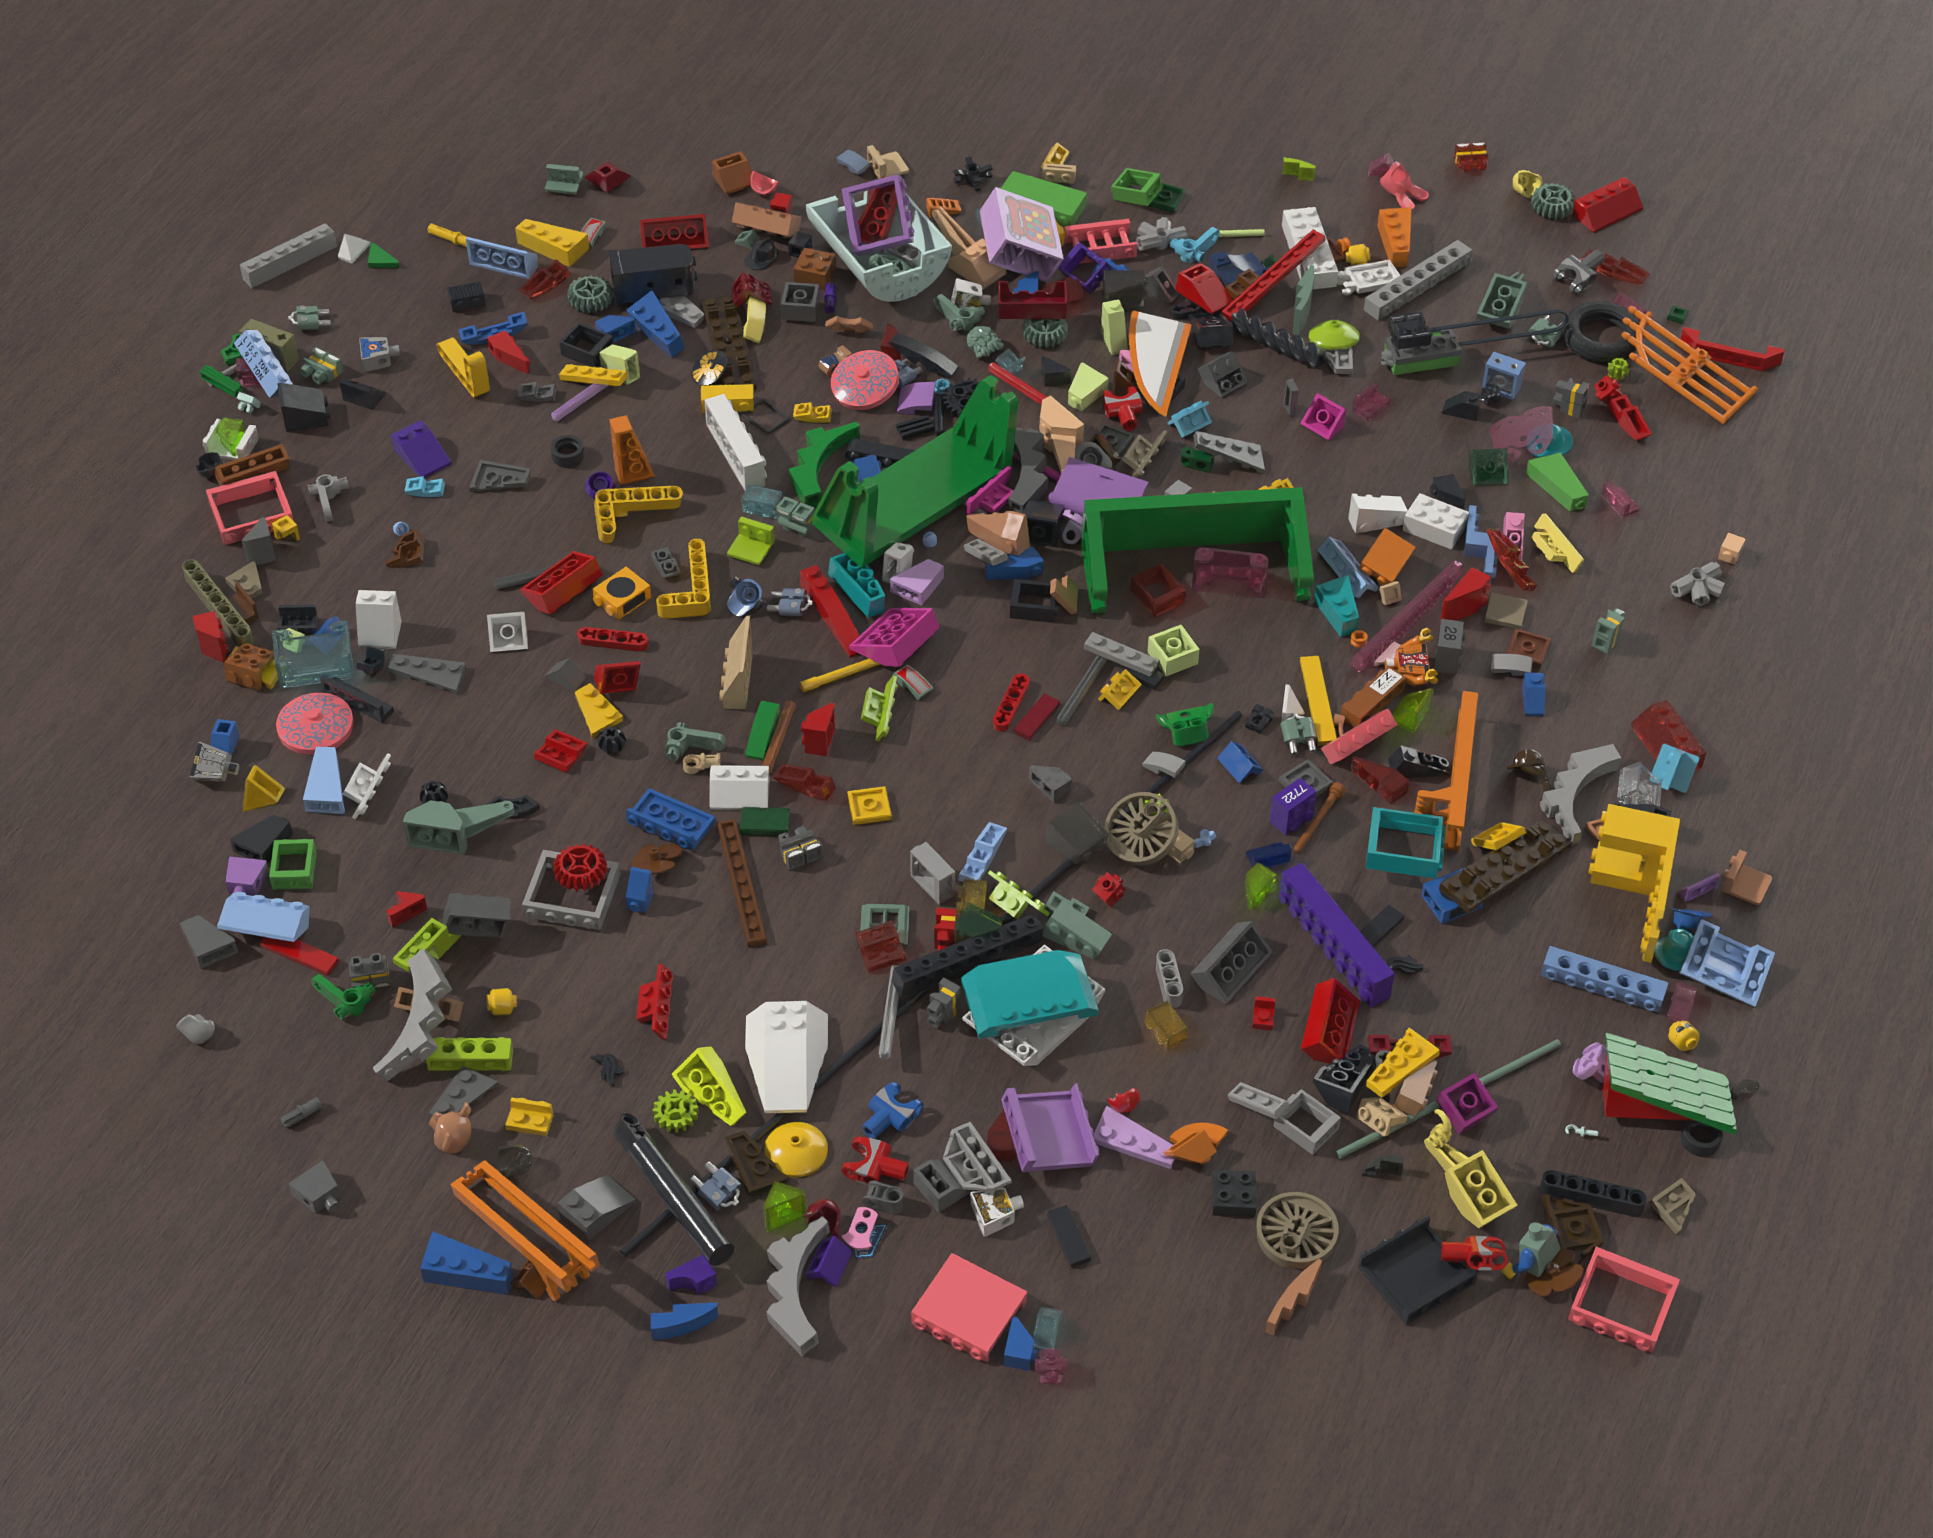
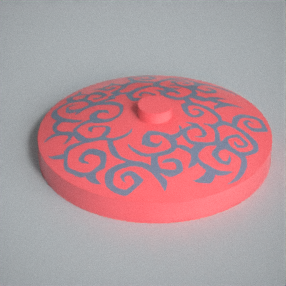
M874 350L860 351L848 356L838 364L831 377V389L836 400L841 405L854 410H866L881 405L893 395L899 383V372L893 359L883 352Z
M310 693L293 699L280 711L276 721L277 733L283 745L296 753L314 755L316 747H339L348 739L354 725L349 705L340 697L328 693Z

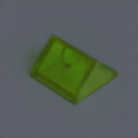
M1432 688L1404 695L1392 713L1393 718L1398 724L1397 726L1415 733L1431 709L1434 693Z
M774 1182L763 1206L766 1231L769 1232L804 1218L806 1203L805 1193L802 1189Z

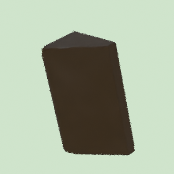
M1096 433L1089 442L1096 443L1110 458L1112 466L1121 460V457L1102 434Z

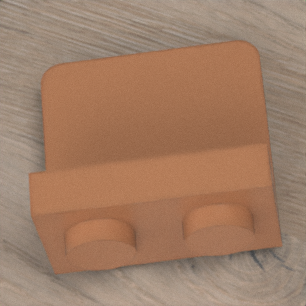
M1739 850L1737 856H1732L1730 860V870L1726 869L1723 874L1722 880L1725 882L1722 892L1752 904L1760 905L1771 884L1772 876L1745 866L1744 861L1747 852Z

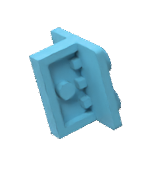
M1199 401L1172 415V420L1167 423L1168 425L1175 423L1183 438L1212 423L1205 409V406L1210 403L1209 401L1204 403Z
M1663 744L1650 779L1661 783V788L1666 790L1673 788L1685 793L1688 790L1700 758L1670 745Z

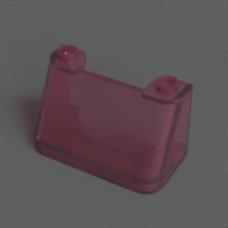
M1199 548L1196 550L1194 557L1192 590L1201 591L1202 585L1206 583L1211 585V579L1247 583V590L1253 589L1255 597L1264 598L1268 558L1258 553Z

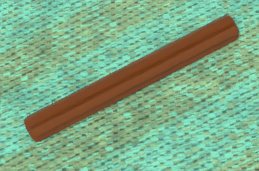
M792 700L785 702L762 766H769V774L772 773L796 708V704Z

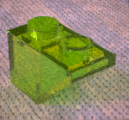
M1257 863L1246 874L1245 879L1248 908L1251 910L1256 905H1260L1264 901L1265 896L1268 893H1272L1277 887V874L1260 863Z

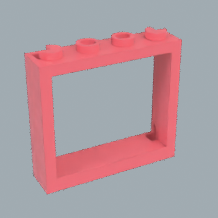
M276 471L206 490L208 501L224 545L242 541L259 520L225 529L217 508L218 505L275 490L284 513L265 518L269 533L274 532L272 523L288 515L293 520L291 509Z
M1596 1247L1572 1305L1568 1320L1573 1321L1577 1325L1593 1329L1599 1334L1613 1337L1619 1342H1626L1642 1351L1652 1353L1680 1279ZM1596 1267L1667 1295L1651 1336L1580 1308Z

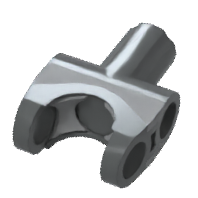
M1594 250L1583 260H1580L1575 255H1571L1555 269L1553 278L1557 281L1564 280L1565 278H1574L1569 291L1574 295L1579 294L1597 280L1598 274L1593 270L1602 264L1605 258L1599 250Z

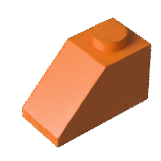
M1195 1130L1163 1153L1165 1156L1189 1163L1205 1164L1212 1159L1211 1156L1217 1151L1205 1130Z

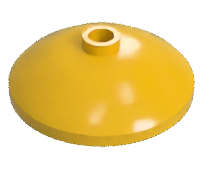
M791 1122L779 1126L768 1136L764 1151L765 1156L776 1164V1168L781 1173H784L787 1177L798 1178L816 1172L824 1164L828 1154V1145L823 1133L815 1126L803 1122Z

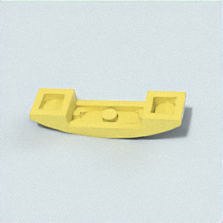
M749 295L745 304H748L743 338L759 344L765 323L766 304Z

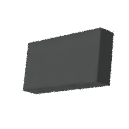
M1293 379L1286 381L1283 405L1290 417L1296 415L1299 389Z

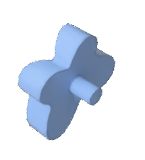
M1202 830L1200 832L1201 837L1194 841V847L1210 846L1211 840L1216 838L1214 831Z

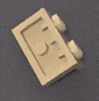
M1380 1097L1362 1099L1357 1113L1359 1120L1383 1136H1388L1391 1126L1406 1124L1408 1117Z

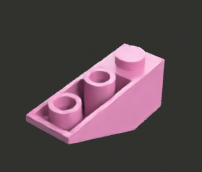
M1506 512L1503 525L1504 565L1522 566L1525 513Z

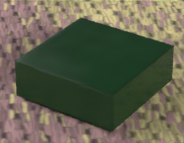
M1673 305L1667 320L1683 325L1689 310Z

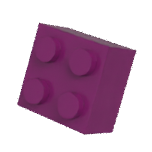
M1475 1073L1440 1092L1436 1099V1102L1447 1115L1459 1135L1489 1118L1498 1109L1497 1104Z

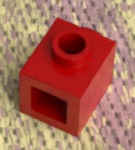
M776 192L774 199L770 201L771 210L790 214L793 208L792 195Z

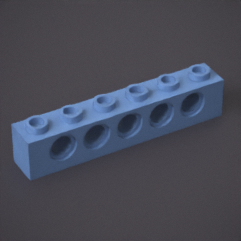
M1552 946L1549 947L1541 972V976L1550 980H1556L1569 986H1575L1588 992H1594L1658 1013L1668 986V982Z

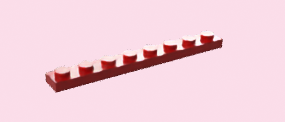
M1314 229L1311 230L1222 311V314L1232 321V314L1237 313L1240 308L1244 309L1245 312L1251 309L1326 241L1325 235Z

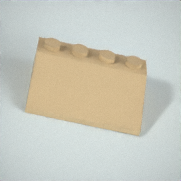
M750 616L745 617L730 639L729 648H725V659H727V662L723 663V673H725V676H722L721 686L724 689L720 690V701H723L724 709L746 710L753 656Z

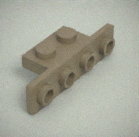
M1165 429L1153 444L1141 435L1136 437L1122 458V461L1135 470L1132 477L1138 479L1144 474L1143 468L1146 469L1152 462L1150 457L1153 458L1159 451L1157 447H1161L1166 440L1164 436L1167 431Z

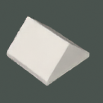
M525 612L487 615L490 652L528 649Z

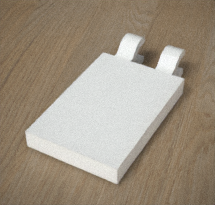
M1389 259L1346 267L1344 271H1338L1337 285L1343 284L1346 289H1342L1345 296L1350 295L1353 291L1359 294L1378 290L1399 277L1400 274Z

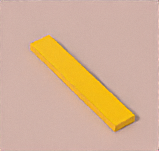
M1319 656L1300 657L1311 717L1317 735V745H1327L1336 739V733Z

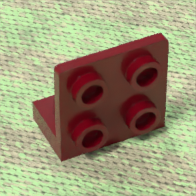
M741 272L731 287L734 304L739 307L743 302L747 301L749 295L769 305L773 304L769 284L755 279L751 274Z

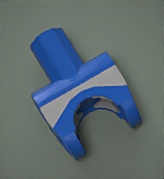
M891 1082L870 1100L868 1108L875 1114L862 1125V1130L866 1136L876 1139L890 1125L899 1132H903L921 1113L924 1103L920 1099H915L905 1104L897 1102L895 1097L900 1092L901 1085L897 1082Z

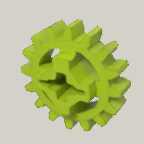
M676 1089L673 1090V1094H669L666 1091L665 1097L659 1095V1102H654L653 1116L655 1123H659L661 1129L666 1126L667 1132L675 1129V1132L678 1133L679 1128L686 1131V1125L693 1126V1120L698 1119L697 1101L692 1099L691 1093L685 1096L684 1090L680 1094L677 1093Z

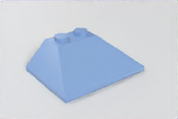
M1701 919L1680 974L1747 1005L1756 1007L1775 952L1759 945L1750 948L1718 933L1720 927Z

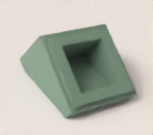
M754 230L741 232L735 244L753 249L754 243L760 239Z

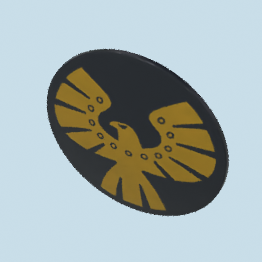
M712 350L703 354L693 366V381L701 386L710 385L717 381L726 370V355L719 350Z

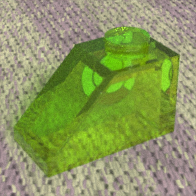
M222 418L220 424L217 425L216 433L219 435L222 445L232 456L236 457V447L246 432L244 422L241 419Z

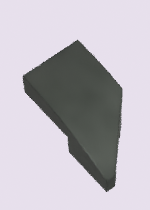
M1383 1155L1362 1169L1361 1176L1379 1179L1381 1172L1401 1175L1404 1156Z

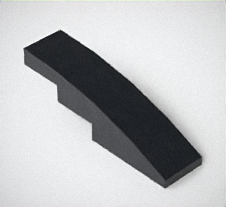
M896 332L888 343L914 365L919 361L931 372L936 368L948 379L958 367L954 362L928 345Z

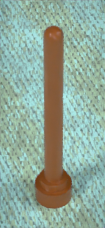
M1337 782L1332 784L1329 789V797L1294 846V852H1301L1335 800L1341 799L1344 796L1346 788L1342 784Z

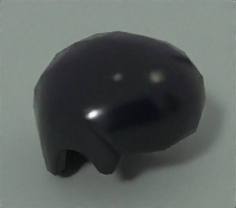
M209 452L198 458L199 464L195 466L197 473L201 477L212 478L215 477V467L222 465L223 462L217 452Z

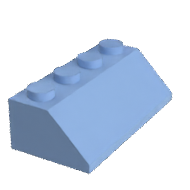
M470 237L466 238L470 265L526 279H531L538 268L537 254Z
M235 892L225 901L217 929L294 942L309 928L310 906L303 905L301 902L290 903L284 902L283 899L279 898L267 899L262 895L250 896L244 892Z

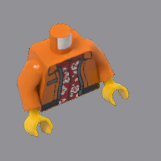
M1424 628L1420 633L1421 636L1418 635L1396 649L1394 659H1385V668L1390 666L1406 677L1405 683L1413 687L1426 684L1428 681L1432 684L1438 681L1436 677H1433L1438 675L1436 670H1429L1426 643H1423L1424 640L1427 642L1433 640L1432 635L1426 637L1431 630Z

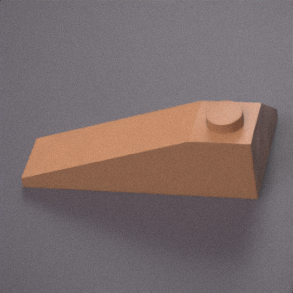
M1006 511L1005 513L994 512L989 515L983 513L967 516L968 531L1004 553L1019 556L1030 546L1026 514Z

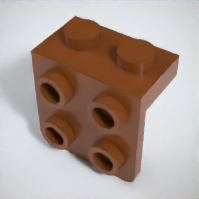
M242 644L224 662L225 681L259 690L262 687L261 671L275 658V652L250 644Z

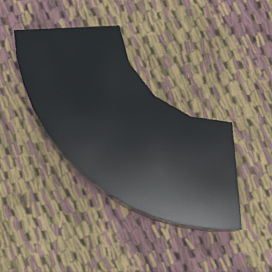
M528 795L516 799H506L497 796L488 803L512 802L514 815L509 818L528 816L540 809L539 804Z

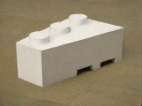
M1352 494L1348 519L1356 534L1403 525L1405 514L1408 510L1401 497L1381 495L1380 498L1372 497V495L1361 497L1357 494Z

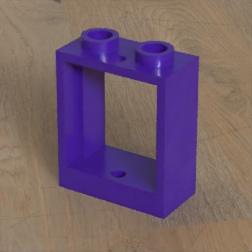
M1080 242L1075 245L1058 266L1062 275L1089 294L1098 288L1100 282L1112 270L1105 260ZM1085 256L1100 266L1086 284L1071 274Z

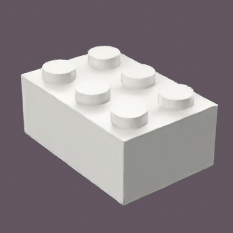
M1419 493L1405 514L1402 531L1452 549L1466 528L1469 512Z

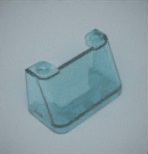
M348 620L336 621L331 624L330 633L293 638L291 631L286 629L272 631L275 666L279 682L282 686L296 687L321 683L320 678L323 675L331 679L335 676L341 680L354 676L355 667Z

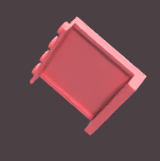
M951 1253L912 1310L911 1323L917 1329L931 1333L936 1339L945 1340L955 1349L966 1351L976 1360H983L988 1363L990 1351L1019 1308L1023 1309L1026 1305L1027 1291Z

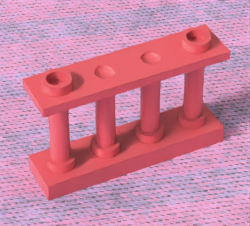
M1129 219L1065 226L1064 228L1065 243H1073L1075 247L1080 241H1089L1091 248L1088 249L1105 260L1107 258L1115 260L1137 257V242L1130 243L1127 237L1130 236ZM1121 237L1123 244L1113 245L1111 238ZM1105 239L1107 246L1097 247L1095 240ZM1085 256L1079 264L1094 261Z

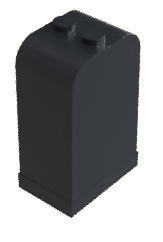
M675 244L626 250H609L616 304L639 301L650 291H653L657 299L687 296L695 292L697 272L694 271L693 266H696L695 256H692L690 247L687 245Z

